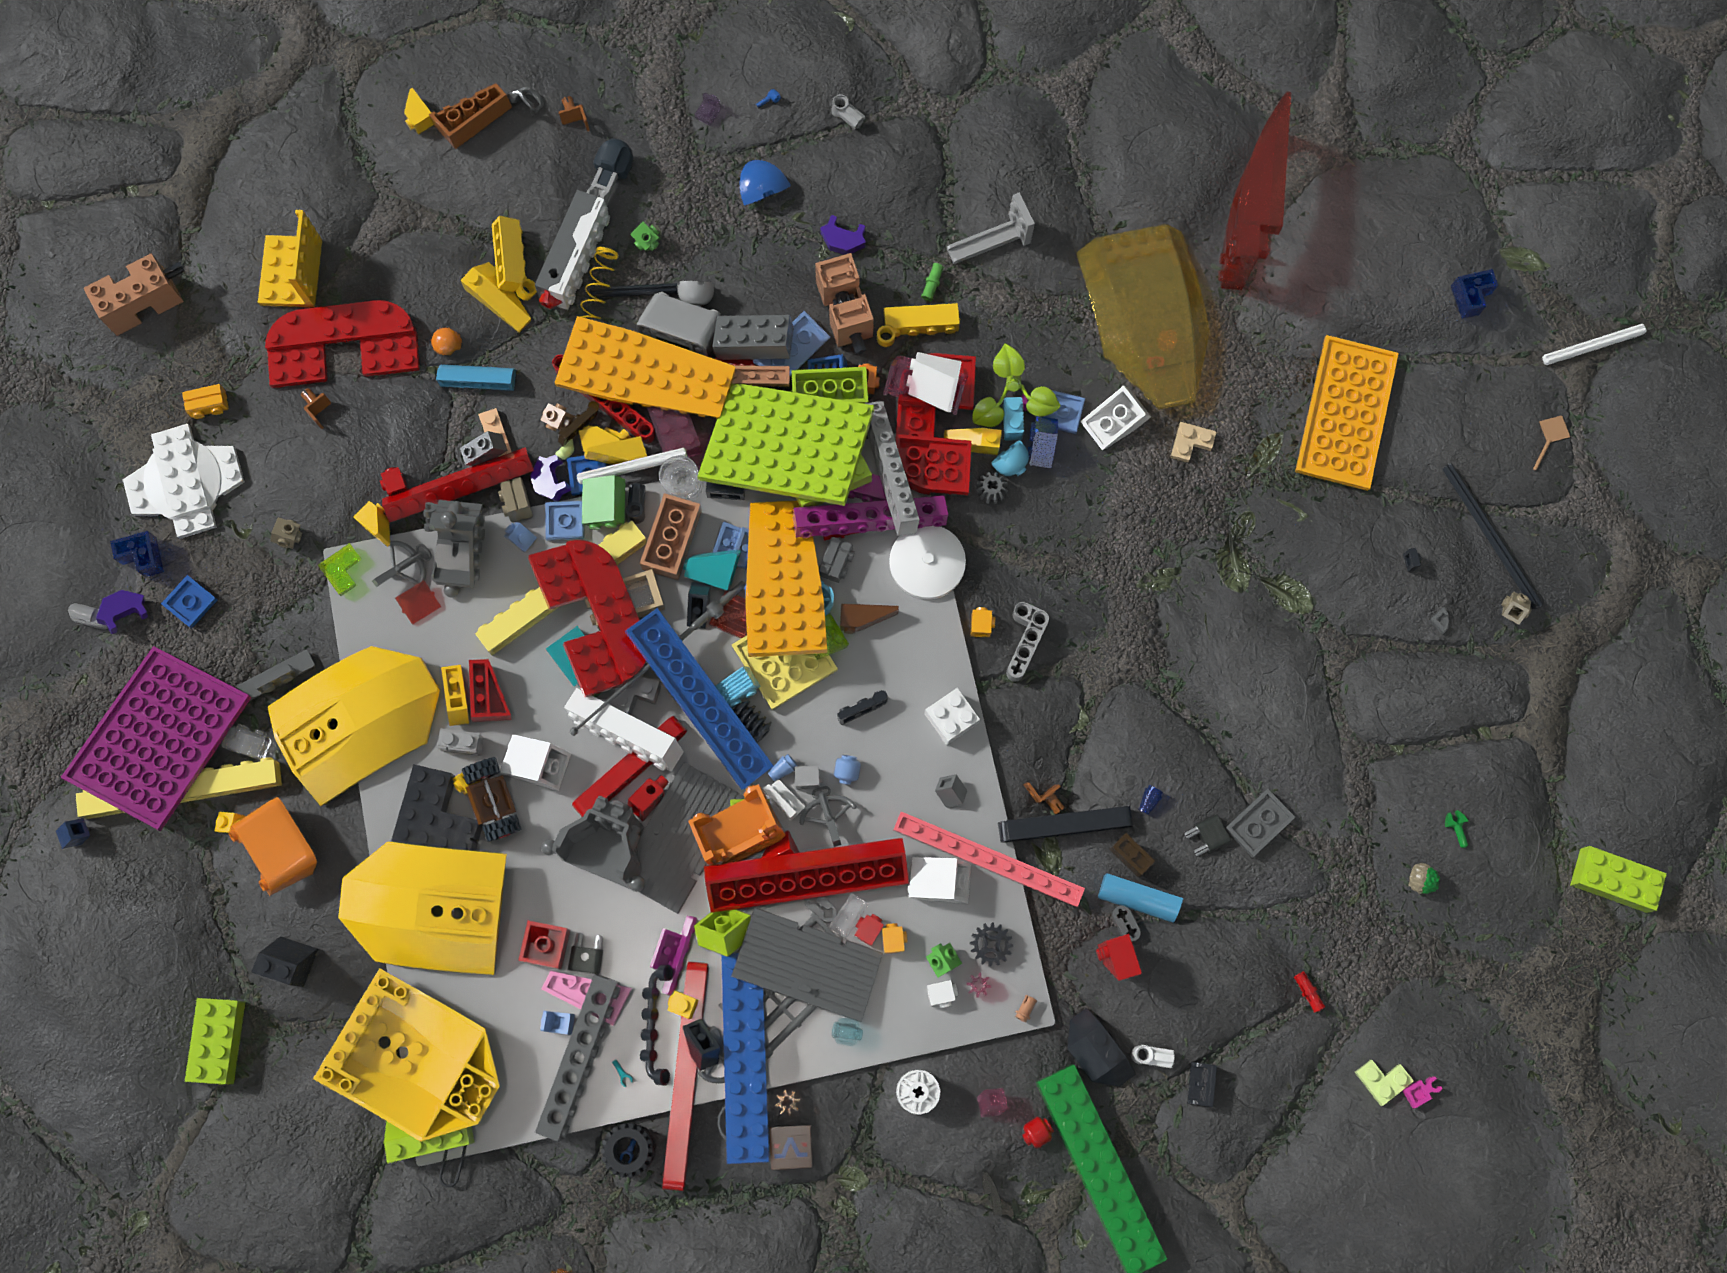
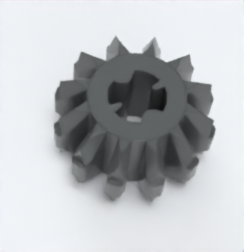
M987 472V477L981 475V481H977L976 484L979 487L976 493L981 494V500L987 498V504L990 500H993L994 504L997 503V499L1002 501L1004 499L1003 495L1008 492L1006 489L1008 483L1003 482L1004 476L998 478L997 472L994 473V476L990 472Z

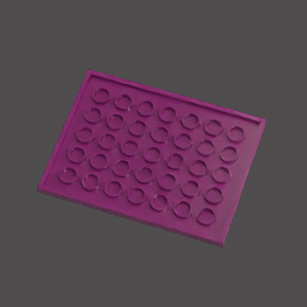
M153 646L61 778L161 832L251 697Z

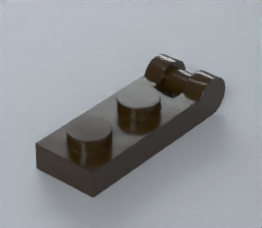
M595 401L589 402L587 410L583 414H577L568 427L565 425L559 431L558 443L564 447L579 433V430H582L597 416L599 404Z

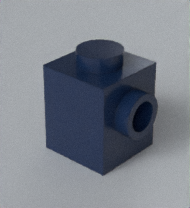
M84 818L66 821L56 830L62 849L82 845L90 837Z

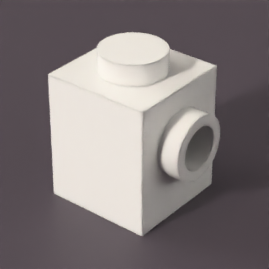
M951 980L926 986L931 1006L940 1005V1008L952 1006L951 1002L955 1001V996H958L956 984H952Z

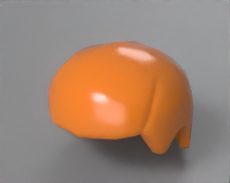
M440 328L434 332L431 344L433 350L438 354L452 355L454 351L460 350L462 339L453 329Z

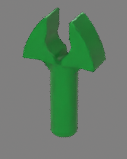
M1457 810L1455 811L1457 822H1455L1451 812L1447 813L1445 827L1450 826L1454 828L1460 847L1466 848L1468 842L1462 826L1463 823L1468 822V819Z

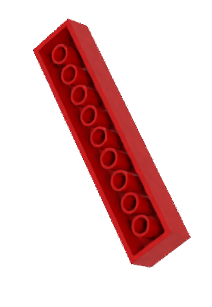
M903 838L704 866L705 885L711 913L909 884Z

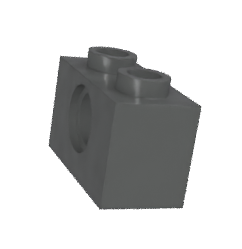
M490 431L483 433L460 448L465 465L469 466L497 458L508 451L502 434Z

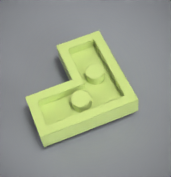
M1369 1060L1355 1071L1356 1075L1380 1106L1385 1105L1413 1082V1079L1401 1064H1398L1384 1075L1374 1061Z

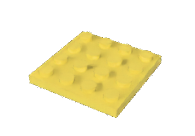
M747 636L732 644V648L743 665L750 668L760 685L758 689L771 710H774L838 670L828 652L748 657Z

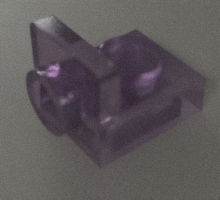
M704 93L703 102L694 114L695 119L711 126L721 110L720 100L713 94Z

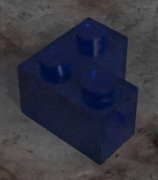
M1493 269L1459 276L1451 285L1462 319L1480 315L1487 305L1483 296L1491 295L1498 287Z
M1036 416L1035 422H1031L1029 441H1032V447L1028 446L1027 449L1030 458L1029 465L1052 468L1058 437V419Z
M149 531L110 541L113 558L120 564L125 565L135 562L136 571L144 577L164 572L157 538Z

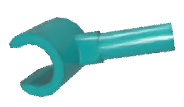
M614 1060L612 1063L621 1077L620 1083L623 1087H626L623 1078L629 1077L631 1082L633 1078L630 1074L625 1073L617 1060Z

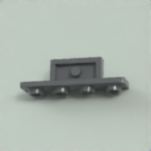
M304 650L239 684L237 688L251 697L249 701L264 693L273 691L284 683L290 682L293 678L314 668L316 665L309 651Z

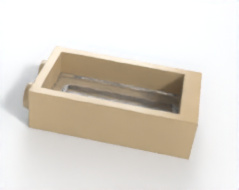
M652 569L623 578L639 618L648 615L656 608L659 611L665 610ZM587 598L585 599L587 608H590L591 606ZM593 613L590 615L591 622L593 626L596 625L600 630L595 615Z

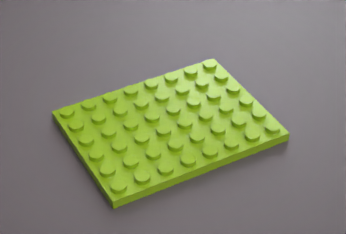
M731 384L722 414L716 421L697 476L698 480L845 506L873 417L874 405L745 384Z

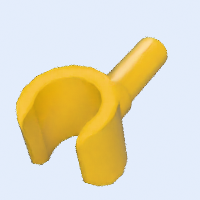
M608 427L604 429L620 440L631 438L625 429L620 433Z

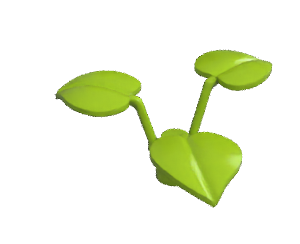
M1004 344L993 361V369L998 376L1007 377L1005 390L998 403L992 397L980 400L973 411V422L986 427L1000 424L1004 418V410L1000 405L1009 390L1015 392L1021 389L1026 398L1029 399L1026 404L1027 410L1035 416L1050 415L1056 412L1061 404L1055 393L1047 387H1037L1032 391L1031 396L1028 395L1024 385L1021 384L1020 376L1025 369L1024 360L1013 347Z

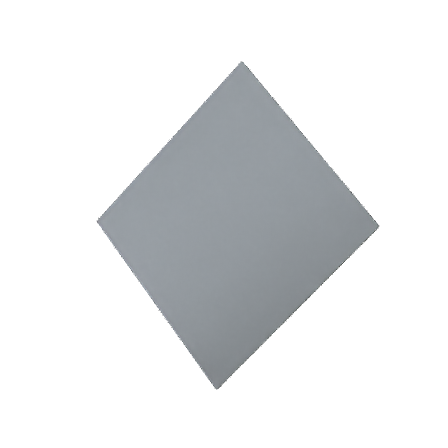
M865 439L861 455L864 457L871 474L879 475L869 439ZM697 473L642 484L646 486L645 519L640 524L635 525L648 541L664 493L699 503L702 513L686 559H689L695 554L712 553L722 522H727L739 528L745 527L749 529L750 503L797 501L796 497L751 489L745 490V500L707 498L706 482L699 481ZM629 487L625 488L624 523L630 522L626 512V507L628 505ZM910 489L913 498L931 497V494L925 495ZM582 497L563 500L559 502L582 501ZM855 497L854 499L847 498L846 504L860 503L863 501ZM824 502V503H822V504H820V505H818V506H823V505H835V504ZM545 504L531 507L533 516L517 521L537 537L526 552H523L509 539L504 537L506 528L512 523L509 516L505 517L504 513L485 516L484 526H482V529H485V538L481 540L482 552L479 553L480 560L477 568L480 569L479 581L475 580L474 588L459 587L458 595L453 598L447 597L444 594L443 589L445 585H437L432 581L438 540L437 531L426 532L424 529L390 535V541L404 542L415 551L417 545L424 544L430 551L432 558L429 561H423L426 577L420 590L415 589L417 584L399 575H395L378 587L374 585L373 579L392 568L390 546H385L377 538L330 547L323 551L340 661L370 646L421 657L440 690L427 744L405 754L358 782L369 856L386 842H392V835L413 764L450 772L456 776L462 773V768L470 764L496 757L501 770L512 735L548 742L571 753L559 791L516 779L501 772L488 778L504 776L516 812L503 818L517 814L522 830L491 842H487L482 828L479 841L473 838L470 839V841L478 844L476 851L507 854L494 975L432 970L386 963L389 974L415 987L486 1029L500 1087L480 1122L472 1126L475 1143L467 1145L465 1156L547 1138L536 1134L535 1131L571 1035L541 1031V1018L543 1011L575 1014L574 1029L581 1009L542 990V987L550 971L588 979L593 978L594 974L567 970L571 946H574L577 932H579V935L583 933L581 947L594 949L596 935H599V937L600 935L603 936L601 945L603 954L599 975L618 981L620 986L629 987L632 990L615 1024L611 1025L607 1022L604 1024L606 1031L603 1038H599L597 1043L599 1047L598 1053L595 1058L591 1059L589 1066H592L588 1078H584L582 1083L584 1090L581 1097L576 1099L575 1105L577 1109L573 1118H569L567 1125L570 1128L568 1133L671 1111L681 1016L667 1010L670 995L661 993L664 981L658 979L656 988L659 990V997L656 999V1009L659 1015L655 1020V1029L658 1032V1037L654 1043V1050L657 1052L654 1070L667 1069L670 1073L669 1083L666 1086H658L647 1075L646 1062H642L640 1059V1052L646 1049V1041L641 1039V1031L647 1029V1020L642 1019L641 1012L644 1008H648V1000L642 997V991L645 987H648L649 978L656 970L650 968V964L662 929L681 934L687 915L696 917V923H698L710 913L704 870L700 876L693 873L691 878L697 882L680 912L676 914L640 892L632 891L629 888L566 863L556 854L546 855L542 852L541 846L545 840L551 839L555 841L561 828L582 818L572 807V803L628 754L621 748V745L608 743L605 737L601 735L597 737L589 732L590 729L586 727L578 729V734L575 736L570 734V729L577 726L573 724L574 720L567 716L568 712L564 707L576 688H580L578 685L574 687L546 651L548 646L576 626L580 628L584 635L601 631L596 625L593 626L590 615L593 614L591 607L587 608L585 599L560 606L494 655L487 651L475 634L480 626L486 623L489 624L498 613H504L510 609L509 607L512 603L521 601L529 591L540 587L529 562V555L566 545L567 541H571L546 540ZM636 510L633 511L631 514L637 515L640 513V511ZM618 524L616 528L601 526V529L597 530L589 529V526L584 525L585 539L573 540H584L598 545L603 542V539L608 534L617 532L622 524ZM896 529L883 532L869 531L845 536L843 539L839 537L838 539L851 543L853 545L852 551H855L852 562L848 561L845 567L848 568L845 579L841 578L839 583L820 577V581H823L828 587L830 586L834 593L833 607L829 614L825 616L827 652L838 670L774 710H771L758 688L756 689V694L749 698H743L741 702L750 700L748 707L750 708L755 705L756 707L753 712L761 711L759 718L766 716L765 724L772 722L768 734L757 744L773 765L782 756L785 757L789 754L798 765L797 767L819 766V771H823V783H819L820 787L828 786L831 789L829 795L845 796L856 804V809L850 807L835 821L841 845L836 847L903 838L909 882L911 880L909 866L912 862V857L955 858L962 860L893 831L900 812H904L1017 860L1013 842H1000L998 822L1007 821V816L954 591L952 590L947 595L936 599H919L905 593L896 584L889 564L891 549L899 537L897 536ZM813 536L819 569L831 539L824 541L823 536ZM646 545L617 565L622 579L645 572L640 566V561ZM394 546L396 565L411 556L410 552L406 549ZM419 547V551H425L423 547ZM425 551L423 556L427 559L429 555ZM417 562L401 571V573L417 581L420 580V568ZM737 567L732 586L728 590L711 585L710 603L714 600L718 602L739 582L743 581L746 584L747 569ZM683 568L679 580L654 573L665 610L660 612L678 637L689 628L687 626V606L691 583H703L684 577L685 570ZM648 586L628 592L635 609L654 603L650 587ZM743 589L733 600H730L727 603L730 606H724L723 610L726 612L720 617L726 616L728 613L729 615L733 613L741 614V611H746V606H744L746 605V590ZM841 604L899 606L898 615L864 630L855 631L854 634H846L844 631H840ZM737 614V619L731 620L729 617V621L726 619L725 622L722 621L719 624L713 622V616L707 620L706 629L698 628L682 641L715 686L744 666L732 648L733 643L745 637L743 635L747 630L742 628H747V622L738 618ZM489 659L510 711L511 720L472 722L469 660ZM645 661L642 669L648 664L647 661ZM461 665L469 724L449 726L441 667ZM650 668L642 675V677L660 682L662 687L655 705L637 699L631 716L656 729L668 718L675 716L687 729V733L678 741L684 752L672 772L667 769L662 771L655 767L653 763L609 802L618 800L628 805L630 796L648 778L655 781L660 775L669 781L668 785L663 789L665 795L684 762L743 796L746 789L752 785L759 784L764 789L768 784L772 785L775 783L768 774L771 770L769 769L745 789L741 790L654 670ZM616 688L604 691L596 698L606 702L614 694ZM958 688L980 721L976 726L946 745L924 713L925 709ZM879 690L886 691L888 700L885 705L846 724L840 725L837 713H839L841 708L845 706L852 707L863 698L869 699L873 697L874 692H879ZM440 729L480 733L484 737L481 755L441 751L437 748ZM842 755L855 756L861 763L859 779L851 781V784L839 783L840 779L834 776L836 759L841 758ZM795 771L779 779L805 807L810 802L816 800L812 797V791L817 788L796 789ZM957 774L967 789V794L962 805L945 807L936 794L935 789L941 777ZM453 787L446 813L476 819L468 794L464 795ZM827 789L822 790L824 793L828 792ZM820 791L815 792V796H818ZM770 799V805L784 832L789 830L799 852L835 848L827 824L804 821V824L800 825L799 821L802 811L791 821ZM828 801L833 818L848 805L843 801ZM821 804L813 807L806 817L825 820ZM658 805L643 822L635 816L643 825L638 834L639 836L643 833ZM492 820V821L486 822V823L483 824V826H485V825H487V824H490V823H492V822H495V821ZM765 849L742 861L761 858ZM967 862L971 864L968 904L914 899L909 897L908 884L823 896L836 908L837 917L831 923L822 922L837 937L842 938L841 941L845 945L847 940L883 952L862 1022L817 1007L801 1023L802 1026L800 1028L797 1027L773 1051V1055L768 1059L765 1058L766 1089L1054 1025L1055 1019L1023 885ZM818 897L808 898L810 900L809 905L815 904L819 907ZM804 899L735 909L751 917L754 908L798 922L797 930L813 913L806 907ZM435 905L431 912L435 917H440L443 914V908ZM457 907L452 910L454 918L459 919L463 917L464 913L461 908ZM824 907L821 908L825 913L824 918L833 917L832 909L826 910ZM874 914L882 919L883 928H886V924L898 923V927L902 926V930L907 932V943H904L905 951L884 954L882 930L871 947L854 937L858 930L855 926L860 917L865 918L866 915L871 916ZM528 920L565 927L571 930L562 970L518 961ZM994 922L996 928L1001 924L1002 931L1008 929L1006 936H1012L1009 943L1013 944V947L1008 948L1012 954L1005 955L1006 962L1000 959L999 966L993 962L992 966L989 967L987 961L982 965L981 958L974 959L977 954L976 952H970L974 946L970 945L969 942L975 940L971 935L978 934L976 931L977 927L983 930L984 923L990 927L991 923ZM818 923L812 927L825 932ZM994 931L986 932L990 936H996L998 934ZM694 932L690 938V949L685 953L683 959V969L677 977L675 991L684 993L688 961L708 963L703 1022L707 1028L715 1026L724 1042L723 1010L718 1006L720 1003L723 1004L721 954L699 946L696 933ZM981 938L978 941L979 950L983 947ZM1002 939L1000 941V948L1003 951L1005 944L1004 940ZM987 940V942L989 943L987 945V948L996 949L994 946L996 942L994 940ZM940 943L943 946L951 943L962 964L937 978L926 956L932 953L931 948ZM741 946L733 953H739ZM987 953L986 955H984L988 958L997 957L993 953ZM951 980L952 984H956L958 996H955V1001L951 1002L952 1006L940 1008V1005H930L927 985ZM776 992L773 993L780 1003L788 997ZM1025 995L1036 999L1037 1003L1029 1016L1030 1020H1027L1025 1023L1015 1017V1012L1019 1010ZM770 997L764 1002V1019L778 1007ZM795 1000L787 1010L796 1017L808 1004ZM784 1012L764 1031L765 1047L792 1021ZM590 1015V1021L593 1024H597L599 1018ZM585 1032L583 1034V1041L590 1043L592 1040L590 1033ZM400 1046V1058H406L408 1056V1049L405 1046ZM581 1052L576 1053V1061L579 1063L584 1061V1055ZM720 1057L719 1064L714 1065L708 1076L714 1078L725 1077L724 1065ZM614 1060H617L625 1073L630 1074L633 1078L632 1082L629 1077L623 1078L626 1087H623L620 1083L621 1077L612 1063ZM697 1068L694 1105L725 1099V1083L715 1084L704 1080L699 1075L700 1070ZM569 1072L568 1079L570 1082L575 1083L577 1076L574 1072ZM564 1091L561 1093V1100L568 1102L569 1094ZM555 1111L553 1118L556 1122H561L562 1115L560 1112ZM464 1146L448 1149L446 1160L460 1158ZM445 1150L417 1156L416 1163L418 1166L442 1162Z

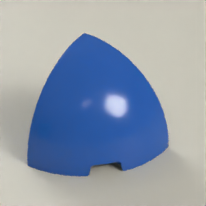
M763 160L749 161L742 169L740 193L744 206L790 187L789 181L781 170L769 162Z

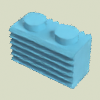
M1021 397L1004 398V440H1021L1023 438L1024 409L1023 398Z
M743 666L715 687L729 706L735 708L741 703L743 698H749L756 694V689L760 685L750 668Z

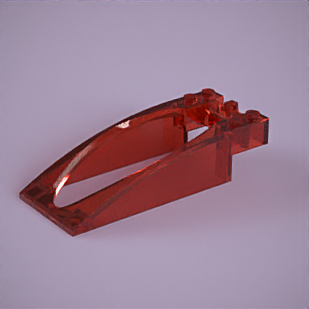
M1287 91L1265 124L1237 187L1228 216L1223 253L1220 254L1219 264H1222V270H1219L1218 281H1221L1220 288L1242 290L1257 260L1266 259L1270 252V248H1267L1268 234L1279 235L1283 227L1291 92Z

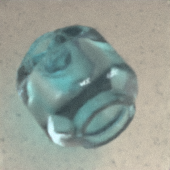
M840 1018L837 1022L835 1021L831 1032L835 1042L845 1046H854L857 1041L862 1039L863 1029L860 1028L859 1022L848 1018Z

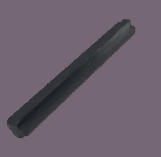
M678 283L591 287L590 294L595 298L654 295L659 292L678 294Z

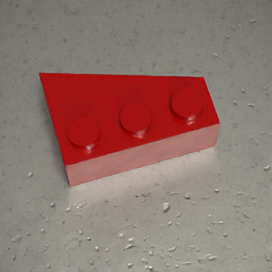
M489 659L469 660L472 722L511 720L510 711Z
M1129 934L1098 944L1096 953L1099 961H1103L1105 967L1118 981L1142 974Z

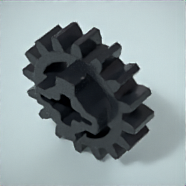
M994 922L991 923L990 927L984 923L983 930L977 927L976 931L978 934L971 935L975 940L969 942L970 945L974 946L970 952H976L977 955L974 959L981 958L982 965L987 961L989 967L992 966L993 962L999 966L1000 959L1006 962L1005 955L1012 954L1008 950V948L1013 947V944L1009 943L1012 936H1006L1008 929L1002 931L1001 924L996 928ZM994 931L998 934L996 936H990L986 932ZM979 938L983 941V947L980 950L978 947ZM1002 939L1004 940L1005 944L1003 951L1000 948V941ZM987 940H994L996 942V944L994 945L996 949H988L987 945L989 943L987 942ZM987 953H993L997 957L988 958L984 955H986Z

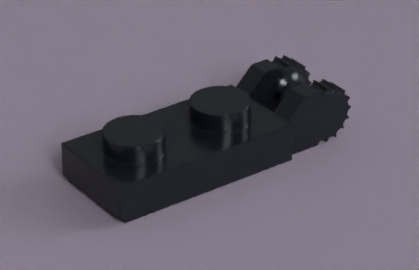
M879 690V692H874L873 697L869 699L863 698L852 707L845 706L841 708L839 713H837L840 725L846 724L885 705L888 700L886 691Z

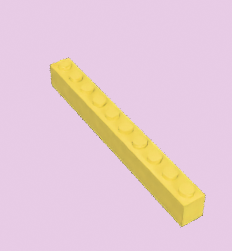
M630 521L629 523L625 522L614 534H608L603 539V542L598 545L604 548L618 565L646 545L647 540L634 522ZM540 587L529 591L521 601L512 603L509 607L510 609L504 613H498L492 622L483 624L478 628V632L475 634L491 655L497 653L557 609H548Z
M268 757L262 758L260 762L255 763L253 761H244L238 766H233V764L222 765L221 769L204 768L180 803L281 786L280 763ZM84 790L82 793H76L77 816L80 818L92 819L125 813Z

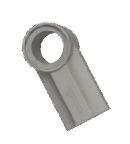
M839 94L833 98L832 114L837 118H842L852 128L858 129L865 120V116L849 103L846 96Z

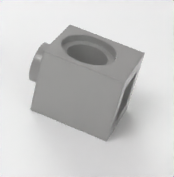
M819 766L795 767L796 789L820 788L819 783H823V771H819Z

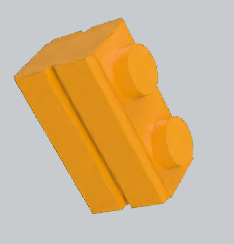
M220 384L182 393L185 411L191 418L201 419L204 415L211 413L219 415L224 410L229 409L226 391Z

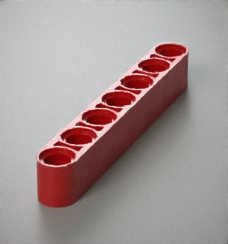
M560 354L553 358L552 364L556 374H558V366L561 364L564 355ZM581 393L588 400L597 402L603 412L635 437L641 436L643 443L648 444L655 439L653 425L626 403L611 400L599 401V397ZM616 408H622L618 413L613 412ZM630 419H636V422L633 424L627 423ZM644 430H650L648 435H642Z
M671 716L657 728L674 737L677 742L687 733V729L675 716ZM634 752L628 753L572 803V807L583 817L588 809H592L599 795L607 798L609 802L652 765L653 762L641 760L637 757L638 754Z

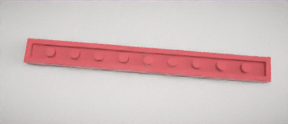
M900 812L893 831L1074 907H1078L1085 889L904 812Z

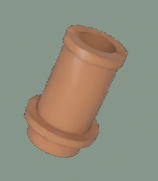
M1025 995L1019 1010L1015 1012V1017L1025 1023L1027 1020H1030L1029 1016L1037 1000Z

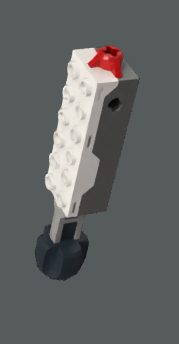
M610 139L599 148L593 162L597 173L592 185L587 190V193L579 190L576 191L538 276L535 288L540 298V304L546 308L551 309L557 306L568 310L569 306L575 301V292L582 285L583 274L587 273L590 258L594 257L596 253L597 242H600L603 237L604 226H607L610 221L607 211L609 197L616 181L627 178L632 166L633 152L629 145L621 139Z

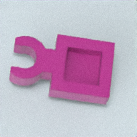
M1436 1077L1427 1078L1425 1084L1422 1080H1418L1402 1090L1412 1108H1417L1431 1100L1430 1092L1437 1093L1442 1090L1441 1086L1433 1088L1431 1085L1432 1081L1437 1079Z

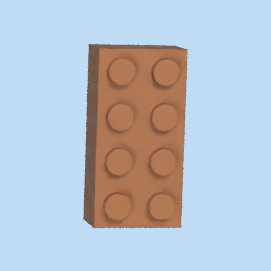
M663 494L640 561L642 570L648 571L652 569L655 574L679 580L702 513L699 503Z

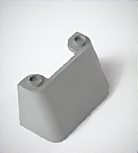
M659 292L652 297L639 318L636 327L638 333L649 337L652 336L655 339L659 337L689 347L692 352L695 350L701 355L710 357L713 350L717 316H721V313L714 309L707 310L671 298L666 293Z

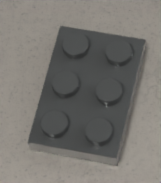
M1266 789L1225 830L1251 857H1254L1295 816L1269 789Z

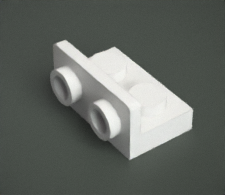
M777 780L772 785L768 784L763 789L764 793L791 821L805 808L780 780Z

